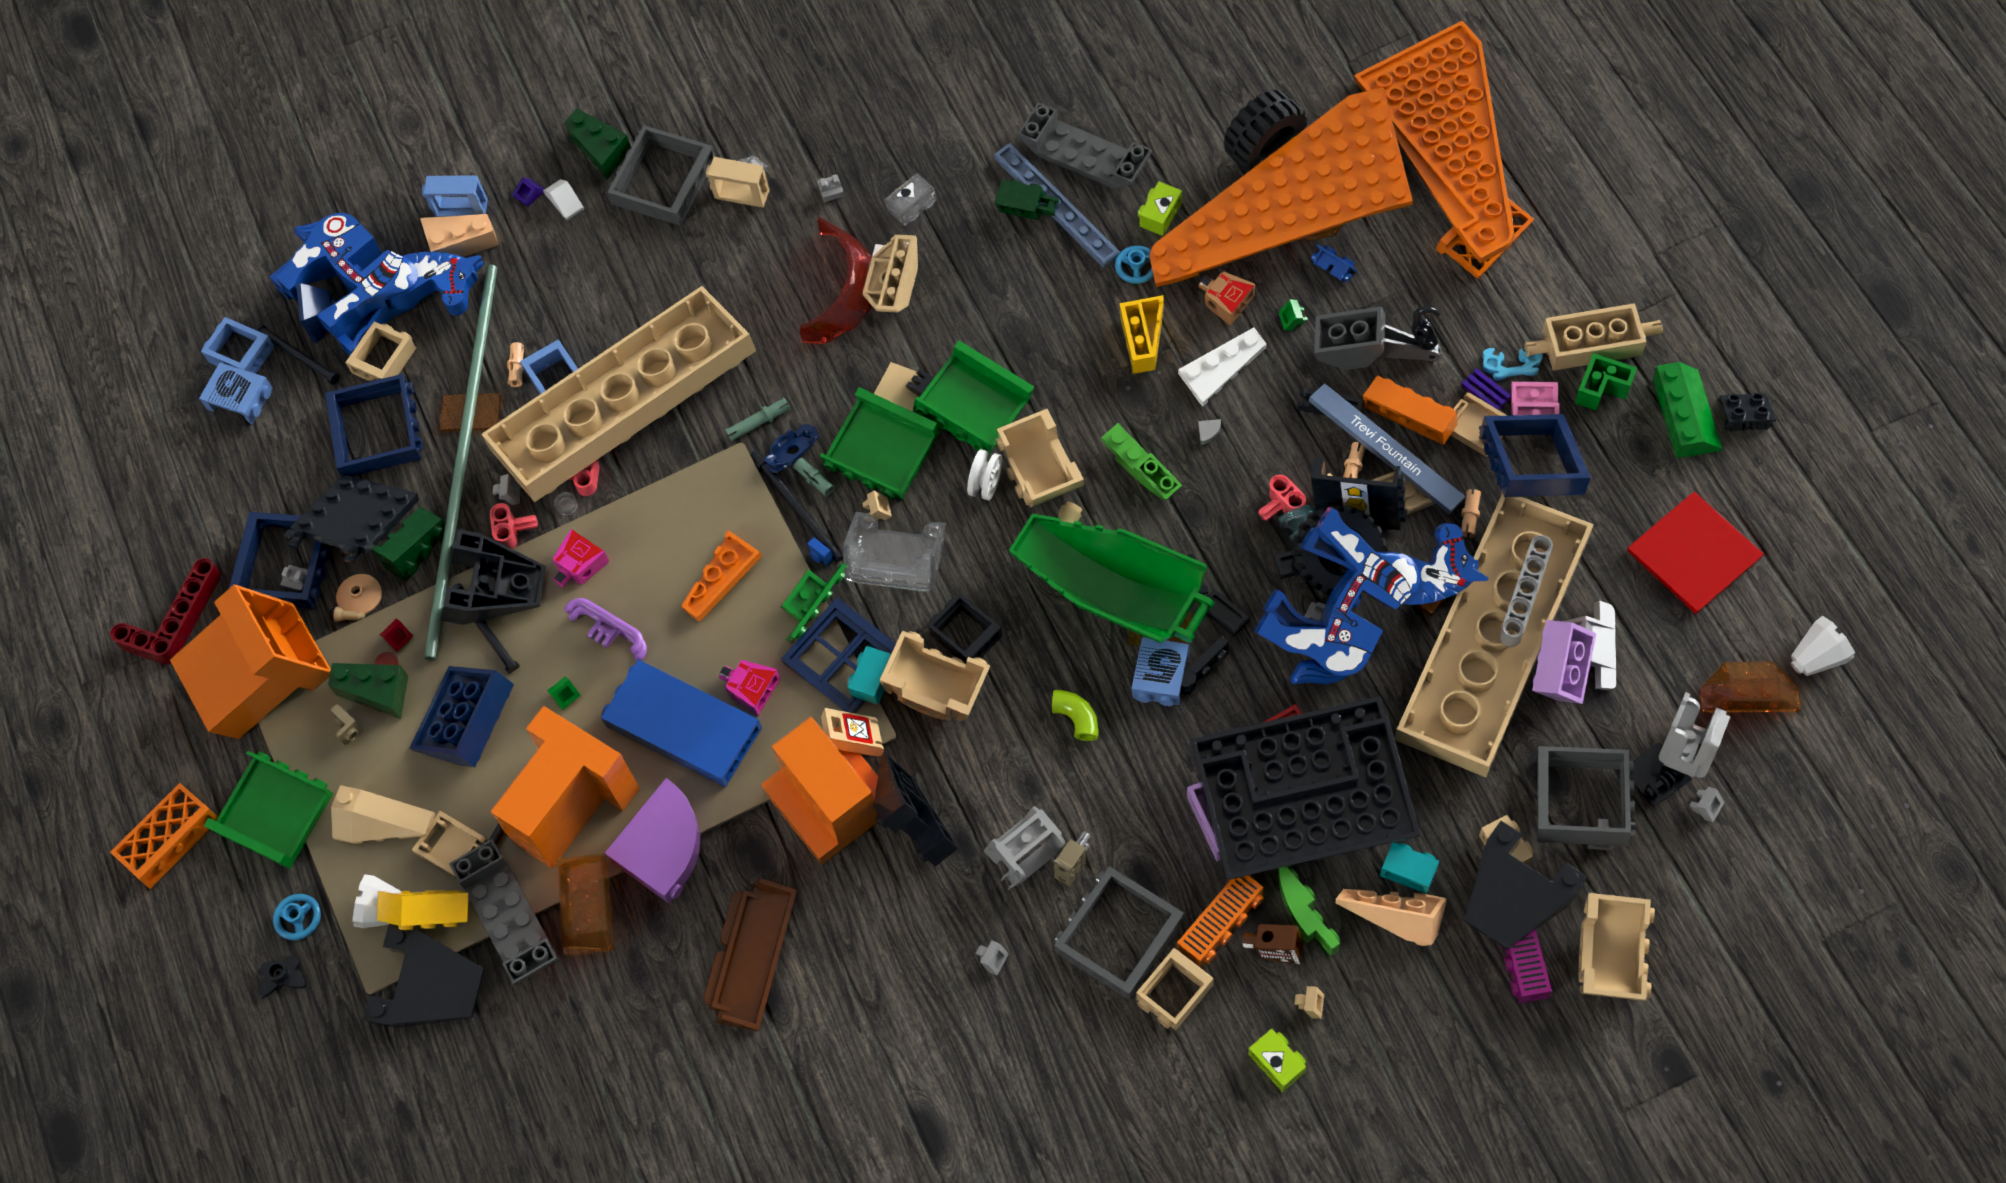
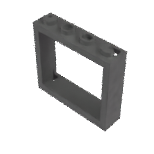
M643 125L639 135L635 136L633 146L627 151L622 166L618 167L613 183L609 184L610 188L607 193L611 204L681 226L706 178L707 167L711 165L713 157H715L713 146ZM650 144L697 158L671 208L624 194Z
M1538 746L1537 842L1629 846L1630 837H1635V822L1630 821V816L1635 814V801H1630V795H1634V780H1630L1629 774L1634 772V763L1629 761V750ZM1548 767L1620 769L1621 828L1548 825Z
M1109 866L1106 872L1101 871L1095 880L1097 885L1092 892H1086L1081 901L1083 905L1078 912L1073 911L1067 921L1069 925L1064 932L1061 930L1056 935L1053 943H1055L1056 954L1130 1001L1184 922V912ZM1111 880L1169 916L1126 982L1067 946Z

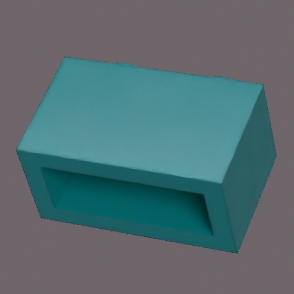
M866 646L864 652L859 654L856 671L850 675L847 683L853 697L876 705L879 704L885 690L880 683V678L891 656L890 653Z
M1392 843L1382 866L1380 876L1427 894L1438 869L1439 860H1436L1429 853L1416 852L1407 844Z

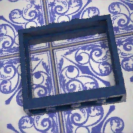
M403 374L325 393L336 468L341 476L343 474L356 476L422 459L420 450H423V443L417 434L420 431L418 419L414 416V413L417 412V407L414 399H411L414 389L412 383L407 382ZM402 392L410 446L349 461L341 407Z
M1564 414L1484 416L1482 425L1479 426V439L1484 444L1485 455L1489 457L1491 470L1495 472L1497 485L1500 486L1504 497L1585 495L1591 477ZM1550 434L1567 474L1514 475L1499 436Z
M249 512L229 588L235 584L248 589L264 526L290 528L301 516ZM315 541L302 593L259 589L250 590L293 603L296 608L314 609L316 599L320 597V583L325 578L324 567L326 560L330 558V545Z

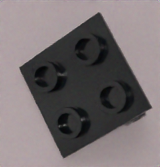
M1766 393L1720 395V400L1727 420L1724 422L1725 429L1730 431L1742 430L1743 424V430L1747 431L1748 424L1750 423L1751 430H1768L1769 427H1773V422H1776Z
M1660 742L1633 761L1634 772L1629 774L1630 780H1634V785L1653 807L1692 780L1689 775L1663 765L1664 763L1659 760V754L1663 747Z

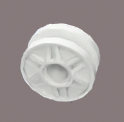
M980 449L977 452L969 474L968 495L976 497L982 488V499L991 500L1001 474V454L994 453L988 462V451Z

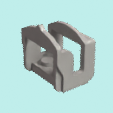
M1685 692L1660 751L1659 760L1664 763L1663 765L1692 777L1703 778L1706 776L1716 755L1730 716L1726 715V711L1716 708L1706 729L1695 725L1694 722L1699 713L1700 704L1695 699L1689 697L1690 693ZM1699 743H1700V744H1701V747H1700V749H1699V751H1698V753H1697V755H1696L1695 760H1693V758H1694V756H1695V753H1696V750H1697V748H1698V745H1699Z
M1033 806L1021 821L997 840H991L983 852L994 863L998 864L1002 861L1007 866L1009 871L1000 881L1007 878L1012 884L1008 888V890H1011L1016 885L1019 886L1058 854L1066 843L1061 836V831L1045 812ZM1049 835L1051 836L1046 843H1044L1040 848L1033 852L1019 865L1016 863L1019 859H1021L1024 855L1031 851L1035 846L1042 842L1046 837H1048Z

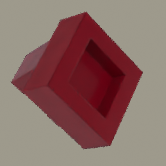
M397 618L379 634L396 652L413 637L412 633Z

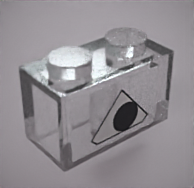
M916 173L885 198L887 211L905 226L910 221H914L922 211L934 204L936 201L935 189Z

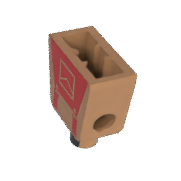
M1222 272L1215 281L1204 276L1199 284V288L1206 291L1205 305L1230 326L1255 296L1254 283L1226 272Z

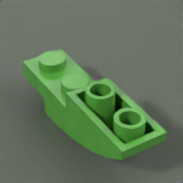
M1119 423L1101 437V441L1116 456L1115 460L1138 482L1159 498L1166 501L1182 487V484L1152 453L1148 454Z
M1292 867L1278 869L1281 896L1292 923L1298 926L1301 936L1306 943L1315 938L1330 956L1334 955L1339 951L1340 938L1333 929H1327L1322 923V916L1315 909L1311 910L1315 902L1313 891L1307 885L1303 886L1299 882V876Z

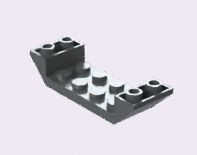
M1039 102L1018 133V137L1038 157L1113 189L1132 185L1152 153V149L1132 142L1129 149H1126L1058 120L1056 109Z
M493 839L449 863L458 882L468 892V897L503 961L502 964L513 985L558 960L551 942Z

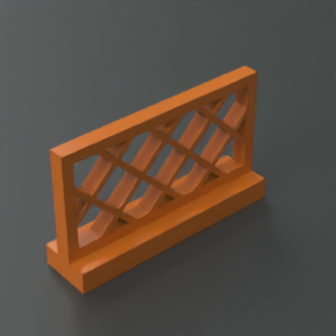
M1508 198L1513 226V243L1533 223L1534 218ZM1520 216L1526 222L1523 225H1513L1512 217ZM1454 227L1440 239L1436 248L1442 255L1444 253L1448 254L1477 279L1505 252L1503 251L1490 258L1488 262L1487 260L1484 261L1483 267L1478 270L1471 263V259L1476 258L1473 254H1470L1467 247L1466 254H1458L1453 250L1456 245H1465Z
M179 783L110 853L143 884L151 889L209 831L208 828L204 827L207 819L210 818L216 821L218 816ZM183 792L185 794L184 803L175 804V799ZM190 807H200L192 816L188 817ZM183 809L182 818L173 819L174 810ZM168 811L167 820L157 821L158 815L161 812ZM181 824V827L174 834H171L172 825ZM166 826L165 835L155 836L156 827ZM144 829H150L149 838L140 839V833ZM164 841V844L157 851L153 852L154 842ZM148 844L147 853L138 854L139 845ZM132 846L131 855H120L126 847ZM146 859V862L136 870L137 860Z

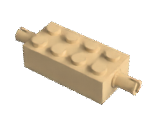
M1634 303L1545 318L1542 330L1544 340L1525 342L1524 346L1527 357L1546 353L1549 356L1552 370L1554 371L1589 365L1593 353L1613 360L1642 356L1647 342L1645 336L1661 335L1663 327L1660 320L1641 323Z

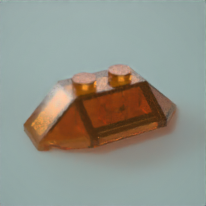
M1774 661L1724 662L1700 688L1702 712H1714L1716 708L1726 712H1798L1802 710L1799 687Z

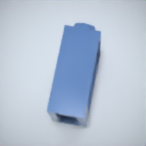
M477 175L426 176L425 185L422 186V195L426 198L428 208L432 210L435 217L486 214L488 199ZM461 195H467V197H441V196H461Z
M225 317L217 325L215 332L204 344L201 352L206 360L213 365L218 366L219 363H224L256 374L275 346L268 335ZM233 332L254 341L240 363L219 354V351Z
M559 340L520 361L525 373L539 394L546 390L536 376L538 373L563 359L572 373L578 369Z

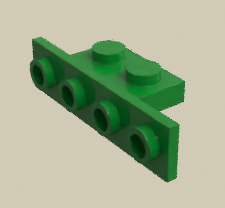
M842 563L838 566L827 582L823 581L809 569L804 573L780 606V608L798 620V623L785 640L790 642L795 638L799 639L806 630L804 627L808 619L812 621L820 611L817 609L821 601L825 603L833 593L830 590L834 583L838 585L846 575L843 572L847 567L846 564Z

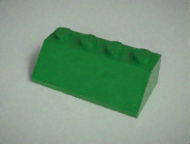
M1681 362L1658 365L1652 380L1676 458L1722 451V445L1698 369Z

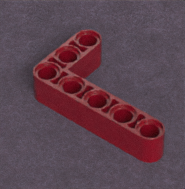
M200 558L194 563L156 634L125 623H119L112 627L110 631L111 639L120 649L162 664H171L170 659L182 650L220 580L221 572L210 559Z

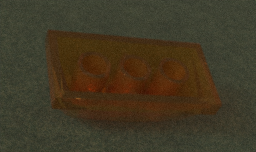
M605 853L556 859L564 956L613 951L614 942Z

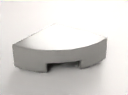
M1221 419L1198 421L1201 445L1211 442L1220 432Z

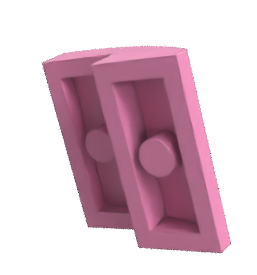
M1511 382V415L1559 414L1558 382Z

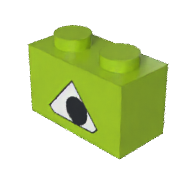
M1158 181L1155 188L1150 189L1146 204L1141 205L1138 211L1140 227L1164 236L1182 204V190Z
M1270 1029L1249 1048L1248 1055L1274 1084L1284 1092L1305 1074L1306 1061L1298 1051L1293 1052L1287 1046L1289 1042L1280 1032L1276 1034L1273 1029Z

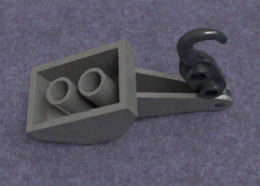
M1382 306L1316 316L1314 354L1318 361L1344 370L1368 367L1378 357L1437 361L1440 359L1438 338L1432 324L1427 319L1422 318V314L1432 313L1438 317L1440 313L1433 307L1424 306L1416 309L1413 313L1411 329L1413 335L1385 325V312Z

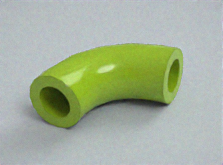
M1054 690L1052 712L1067 715L1072 719L1075 727L1074 737L1082 741L1097 740L1099 732L1097 716L1091 705L1076 693Z

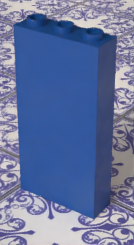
M639 659L635 665L629 668L627 678L622 685L616 688L614 698L610 704L603 708L601 719L607 728L725 788L762 730L759 719Z

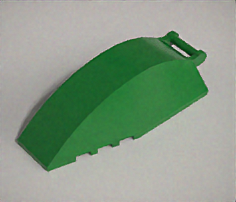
M1032 514L1009 549L1011 555L1077 607L1160 644L1173 636L1192 643L1195 638L1194 633L1208 609H1212L1215 604L1211 598L1199 593L1207 569L1206 564L1125 529L1118 528L1115 531L1104 529L1102 525L1092 527L1082 525V522L1079 521L1069 523L1063 522L1060 518ZM1194 603L1200 605L1186 629L1181 628V624Z

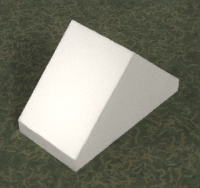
M560 179L543 190L547 198L566 220L584 210L583 205L568 181Z

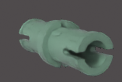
M800 458L795 463L794 469L806 478V482L810 486L816 487L823 496L828 497L832 494L835 486L822 475V471L815 469L805 458Z

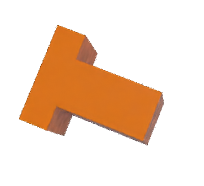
M234 584L214 602L221 615L171 658L170 661L208 732L240 739L298 687L314 691L329 678L331 669L293 603Z
M543 706L526 728L538 750L492 809L491 813L515 846L553 869L604 800L624 811L640 790V787L619 752Z
M812 716L771 746L780 770L761 784L762 789L821 865L878 822L876 819L878 813L873 806L878 775L860 753L838 750ZM837 726L833 731L840 732V728Z

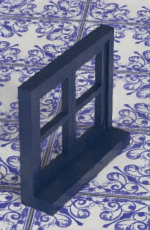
M836 598L786 652L781 660L844 712L856 713L866 701L853 696L850 699L847 698L828 681L845 663L856 671L857 665L850 661L849 658L865 640L876 649L892 654L896 643L839 598ZM836 618L858 634L842 653L820 637ZM815 641H818L837 656L821 676L799 659Z

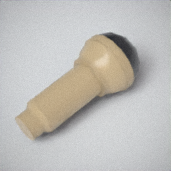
M333 607L329 612V617L334 622L344 620L359 621L365 618V614Z

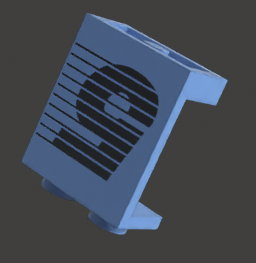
M219 363L199 399L207 410L214 412L218 406L243 414L248 423L253 424L256 417L260 415L261 408L266 399L270 397L273 387L264 376Z
M1142 637L1131 688L1133 698L1145 703L1150 701L1159 702L1164 706L1180 705V689L1185 664L1189 661L1190 656L1189 644L1164 641L1160 644L1149 638Z

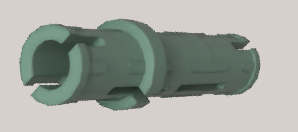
M783 397L768 407L763 406L761 411L728 429L726 428L727 435L736 431V433L728 436L731 442L768 421L769 423L773 422L775 417L790 411L789 405L779 408L787 403L786 399Z

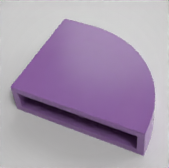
M666 778L605 852L610 862L667 903H670L672 899H676L681 894L683 885L694 870L700 851L699 824L683 792Z

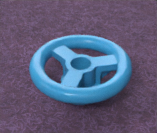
M1130 246L1122 250L1115 260V270L1118 276L1132 284H1140L1154 277L1152 268L1149 273L1140 277V270L1143 268V265L1151 262V249L1144 246ZM1122 262L1130 265L1131 269L1134 270V277L1127 275L1122 270Z
M294 894L286 897L278 904L274 911L273 925L276 932L288 940H300L308 937L319 925L321 919L320 906L313 897L306 894ZM304 901L306 903L303 906H300L299 904L292 902ZM313 909V920L308 928L304 930L302 922L305 914ZM298 913V916L293 918L294 914ZM280 918H284L287 922L293 924L296 933L287 932L282 927Z

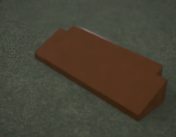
M760 878L754 883L752 892L743 890L732 895L720 937L721 943L726 945L724 951H719L715 955L703 997L704 1003L709 1005L708 1009L718 1011L715 1023L759 1031L797 892L796 889Z

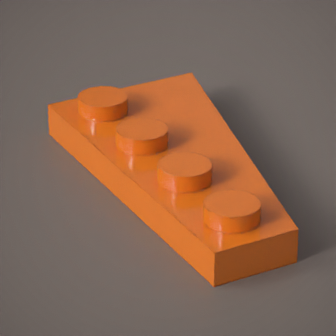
M729 530L724 535L725 540L722 545H718L714 551L715 556L709 565L706 564L703 569V576L699 582H695L681 605L682 609L698 622L717 605L762 557L757 549Z

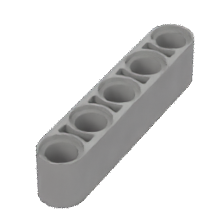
M1539 535L1534 537L1529 546L1500 633L1501 642L1508 647L1517 646L1522 640L1552 551L1553 544L1547 536ZM1535 548H1542L1545 552H1539ZM1529 568H1534V569H1536L1538 572L1534 573V572L1529 571L1528 569H1529ZM1521 589H1529L1531 593H1525ZM1521 609L1524 611V614H1518L1514 610ZM1507 630H1514L1518 634L1511 635L1507 632Z

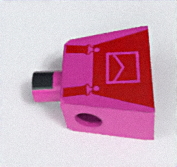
M571 529L553 557V562L559 570L553 577V580L561 587H564L570 579L582 585L609 562V559L604 550Z
M745 660L740 661L735 670L724 666L719 674V678L727 682L725 689L728 695L757 716L761 713L780 680L776 669Z

